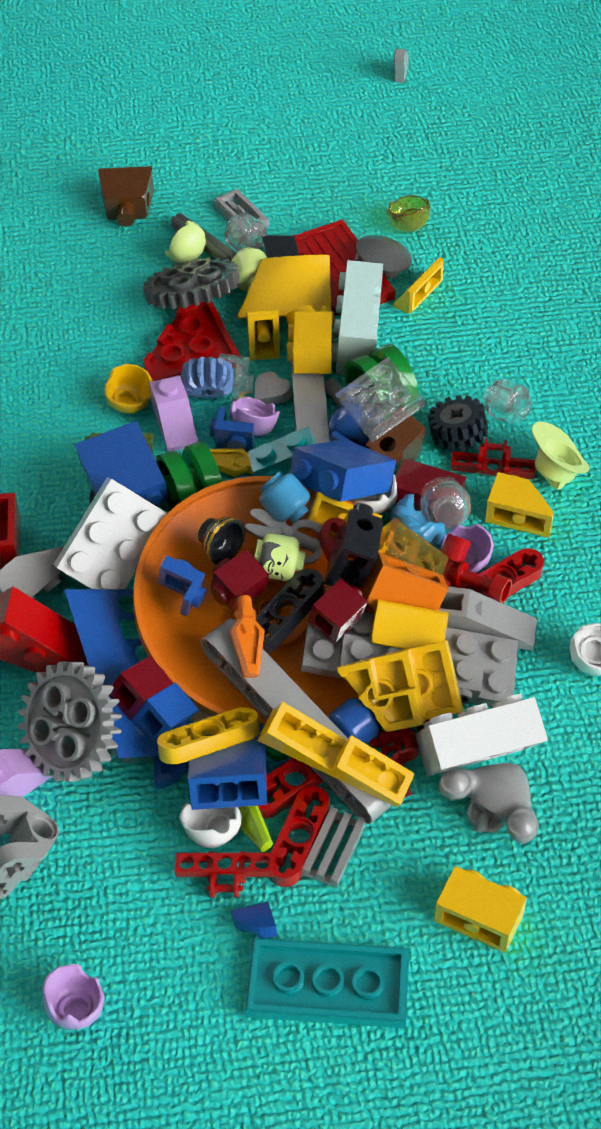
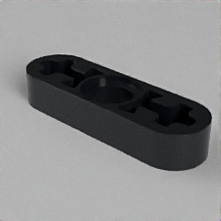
M303 569L297 572L256 616V621L265 631L263 649L267 654L273 652L311 611L313 604L325 594V585L321 574L317 570ZM284 606L295 607L293 613L288 616L277 615L278 610Z

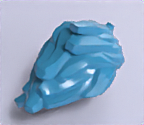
M406 494L403 499H400L396 505L387 511L390 517L387 528L394 538V543L399 547L396 549L399 555H415L427 552L437 547L445 536L444 523L429 522L424 519L425 515L422 511L414 509V494Z

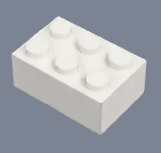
M107 477L53 565L91 589H125L136 572L146 541L155 527L168 513Z
M522 694L501 699L500 702L492 704V709H488L487 703L467 708L464 712L459 713L458 718L453 719L452 713L433 717L430 721L423 723V730L415 734L427 777L449 771L450 769H457L526 750L548 741L535 697L523 700Z

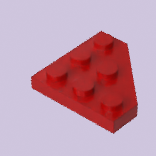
M211 300L210 303L200 302L199 306L192 304L184 309L179 307L176 311L175 319L171 325L167 324L157 339V346L152 353L148 352L143 360L144 369L149 372L152 381H157L179 375L181 377L183 364L192 358L199 359L201 356L205 358L211 356L216 359L223 358L234 367L241 365V357Z

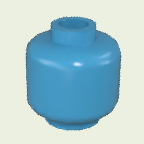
M278 472L259 489L262 492L259 503L277 522H285L289 519L294 524L309 511L305 504L310 499V493L292 473L282 475L281 472Z

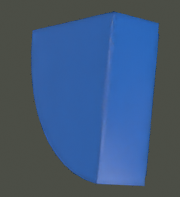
M154 756L155 790L169 787L182 779L188 771L189 761L180 764H166L160 760L159 756Z
M268 902L231 910L232 922L241 932H244V930L254 932L260 938L278 936Z

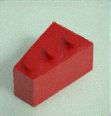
M14 586L0 594L1 661L35 673L46 672L47 665H57L58 662H83L84 666H88L74 623Z

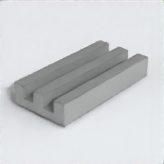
M238 189L214 199V207L245 238L250 236V231L257 233L260 226L264 228L260 222L266 228L269 227V219ZM245 211H246L247 213H249L255 220L253 221V220L245 213Z
M331 807L302 867V875L337 888L365 828L366 819L358 817V820L353 819L352 814L345 812L342 815L338 813V809ZM334 824H339L318 870H314ZM347 827L353 829L332 876L326 874Z

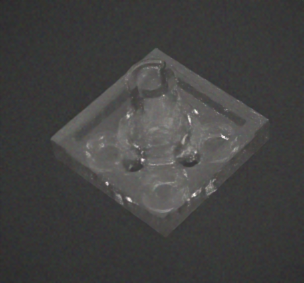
M389 357L335 394L339 402L371 442L380 438L426 405L421 395ZM370 385H375L374 387H371L369 390L367 389Z

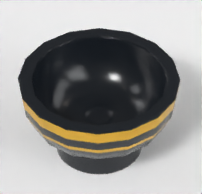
M232 517L207 519L201 525L198 532V540L202 543L205 556L215 565L226 558L233 559L244 542L245 526L240 520Z

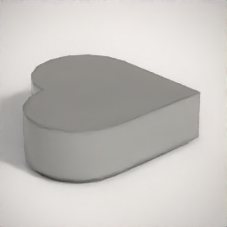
M396 49L394 52L395 83H405L409 65V53L406 49Z
M264 372L256 378L255 399L268 405L270 403H283L291 398L292 389L289 381L278 378L276 373Z

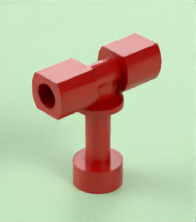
M448 533L439 555L444 557L439 574L444 576L447 586L460 588L465 583L488 592L487 597L504 604L512 588V579L500 574L490 579L469 571V564L464 560L471 542Z

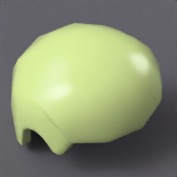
M187 221L186 226L180 228L173 236L169 251H165L166 256L178 264L198 259L203 253L206 244L204 231L195 222Z

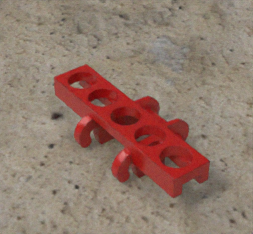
M485 438V443H480L479 454L453 452L451 471L495 476L499 472L534 480L535 460L510 457L511 446H507L508 440H505L504 444L488 443V438ZM487 450L503 451L502 460L486 458ZM489 464H496L499 468L497 470H490L487 466Z
M380 725V731L377 735L378 740L373 738L369 742L372 747H381L382 754L388 756L392 751H398L390 759L405 768V762L412 761L419 756V751L412 747L411 739L415 737V732L412 729L386 732L382 730ZM402 742H404L405 750H402ZM410 785L405 797L412 795Z
M214 851L209 853H176L174 872L176 877H207L210 885H207L206 890L210 891L211 898H215L216 893L233 892L234 897L239 898L240 891H243V885H240V883H246V877L275 876L274 864L276 863L275 853H247L246 851H241L240 853H215ZM223 858H228L232 861L230 867L226 869L219 868L218 862ZM181 863H194L189 869L180 867ZM199 863H207V869L200 868ZM256 863H269L264 869L256 867ZM216 874H234L233 884H217L218 877Z

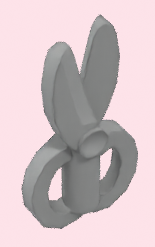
M254 508L250 511V515L263 525L247 523L245 525L247 533L261 540L268 533L295 537L299 541V547L313 552V555L305 556L304 565L313 564L319 560L322 551L320 541L300 533L298 530L306 528L318 535L322 528L320 524L304 519L296 521L290 527L285 522H277L268 511Z

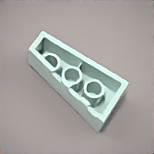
M347 260L346 272H340L338 290H344V296H337L336 313L341 314V319H335L333 337L339 338L338 343H332V361L336 362L335 374L344 375V367L348 361L361 355L369 356L370 352L376 349L383 264Z

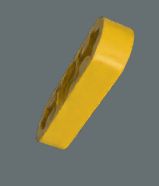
M236 708L164 732L157 739L159 758L166 764H180L251 740L258 736L260 732L258 713L251 708Z

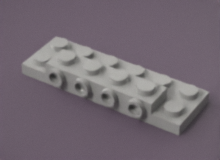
M364 612L363 617L346 634L344 633V636L336 644H333L307 622L300 671L341 678L348 682L340 676L337 667L403 649L371 642V626L374 613ZM446 627L444 640L448 641L462 704L470 702L476 704L487 703V706H492V704L500 702L501 699L513 696L518 640Z

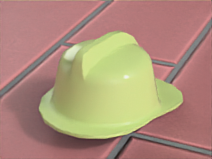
M536 422L532 426L531 432L539 446L535 459V468L554 489H562L578 473L589 471V465L582 458L569 436L561 429L546 422Z

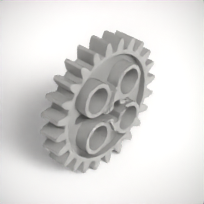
M58 662L57 665H47L46 672L36 673L38 682H28L27 686L32 694L22 695L21 697L27 704L26 709L18 710V713L25 717V722L20 723L17 727L26 731V735L22 737L20 743H29L30 745L25 756H36L33 765L35 767H44L43 776H54V781L73 782L92 778V772H101L103 770L101 762L111 761V756L107 749L118 747L117 743L112 739V735L121 733V730L114 726V721L122 718V714L113 713V707L119 703V699L109 698V694L114 687L112 685H102L105 675L95 674L94 666H84L83 662Z

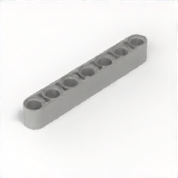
M227 619L201 639V647L207 657L266 720H268L272 710L283 701L344 739H347L339 728L264 649H262L259 676L255 678H245L243 676L229 632L235 624V620ZM311 767L357 817L366 819V824H371L392 806Z

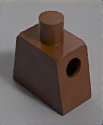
M152 166L98 169L101 195L107 219L117 220L121 226L127 227L134 223V219L148 217L154 194Z
M401 408L366 443L365 448L395 459L396 464L393 474L396 476L404 458L415 461L419 457L426 428L405 409Z

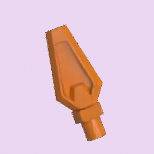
M243 595L237 598L236 622L229 632L243 676L245 678H255L260 673L265 631L256 621V612L252 608L251 597Z

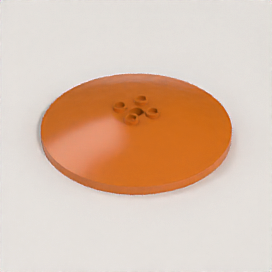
M252 476L227 480L206 487L180 502L165 515L146 541L139 558L134 581L133 612L141 644L147 656H151L173 683H177L200 711L210 716H215L236 708H251L258 713L259 723H264L265 726L267 720L207 657L200 643L202 638L230 618L236 621L235 612L232 613L225 605H220L211 593L210 586L213 569L216 565L205 556L202 543L198 540V532L201 525L209 518L232 517L240 520L244 526L247 523L263 525L250 515V511L253 508L265 510L259 503V498L262 494L259 489L273 476ZM305 487L310 493V499L305 504L309 511L297 521L308 519L317 495L316 491ZM347 500V501H344V502H347V503H349V504L354 505L353 503H351V502L348 501V500ZM289 519L285 521L288 526L291 527L293 525ZM301 528L298 530L300 533L318 539V535L310 529ZM382 530L378 552L401 560L394 545ZM245 532L244 542L236 556L247 549L254 557L258 538ZM331 533L328 534V536H329L330 538L336 536V535L331 534ZM299 547V551L306 552L305 556L313 555V552ZM322 550L319 560L313 564L303 565V569L317 570L324 582L328 561ZM166 555L175 560H185L194 569L205 573L202 586L207 589L205 597L198 609L195 607L191 608L187 617L180 614L184 595L158 583L160 566ZM268 578L265 591L252 599V608L255 610L256 616L287 582ZM324 584L327 592L332 586ZM284 606L278 610L279 616L292 614L295 607ZM308 613L287 638L268 655L328 717L333 710L347 699H359V695L344 679L300 671Z

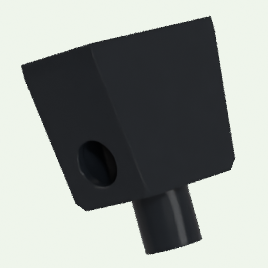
M359 503L354 505L353 509H350L346 514L335 536L324 584L333 586L340 579H343L348 585H353L358 589L361 588L377 560L383 520L373 515L374 511L371 506ZM348 554L357 556L354 560H348Z

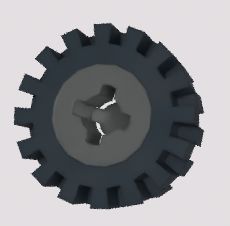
M457 395L456 400H451L448 397L445 398L446 403L443 404L439 401L436 403L437 408L432 407L430 409L428 423L434 444L436 446L439 445L442 450L449 447V452H455V449L460 447V451H465V446L476 447L475 441L481 443L484 440L483 436L488 434L483 403L480 404V400L477 398L472 401V397L467 395L465 399H462L461 395Z

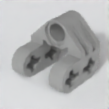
M0 795V838L3 834H10L11 836L9 839L10 843L0 847V900L7 897L20 881H27L59 834L57 823L22 796Z

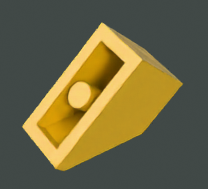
M278 310L247 312L246 323L250 361L279 359Z
M498 472L487 500L485 522L549 538L554 512L532 482L515 475Z

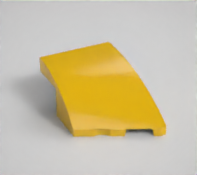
M300 255L261 259L255 278L247 290L248 293L242 307L237 312V319H246L247 312L278 310L279 318H285L288 312L305 305L312 306L316 312H321L322 306L325 305L331 311L330 256Z
M447 640L411 647L337 667L340 676L349 682L358 693V698L367 708L371 709L375 714L376 720L386 732L423 725L427 719L447 713L457 714L464 711Z

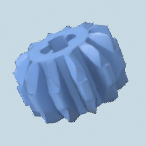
M201 356L199 359H190L183 364V371H181V380L186 393L193 398L200 397L203 400L206 398L225 397L232 392V386L234 385L232 364L223 358L216 359L212 356L209 358Z

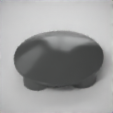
M367 235L357 241L355 260L383 264L382 274L388 278H397L399 272L407 270L412 264V256L409 250L394 239L381 235Z

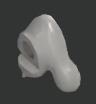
M498 763L473 770L462 768L450 769L442 774L439 790L445 798L449 800L463 799L466 796L470 798L467 815L473 824L474 831L478 833H494L506 824L510 838L520 844H526L537 835L539 823L531 807L529 781L520 765Z

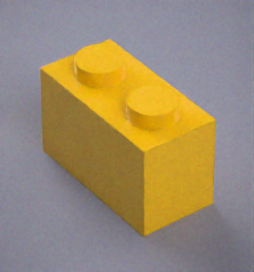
M295 312L294 324H288L287 361H293L294 374L332 373V312Z
M455 866L436 902L434 922L506 953L524 915L527 897L521 895L518 890L509 885L500 886L485 879L477 871L471 869L464 870Z

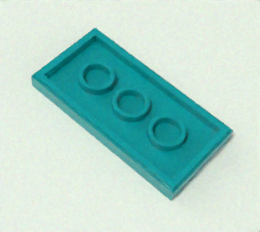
M253 938L245 1016L246 1018L406 1028L409 948Z

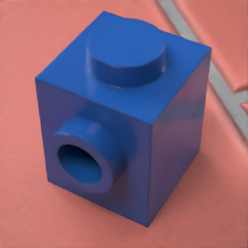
M175 682L147 699L132 720L156 747L158 745L157 739L162 733L191 724L189 721L199 709Z

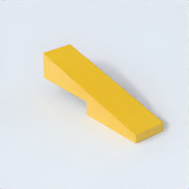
M283 701L272 710L257 740L395 807L401 805L415 774L353 736L344 739Z

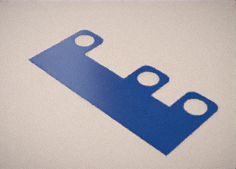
M133 589L64 590L88 666L95 667V674L105 675L102 685H113L120 673L140 662L135 654V649L137 646L142 645L141 640L125 639L119 620L135 619L134 613L123 611L118 604L119 597L123 595L133 597ZM117 705L114 706L113 713L122 714V718L114 721V726L118 727L121 733L112 735V739L118 745L115 748L118 758L159 756L158 745L155 747L133 720H129Z

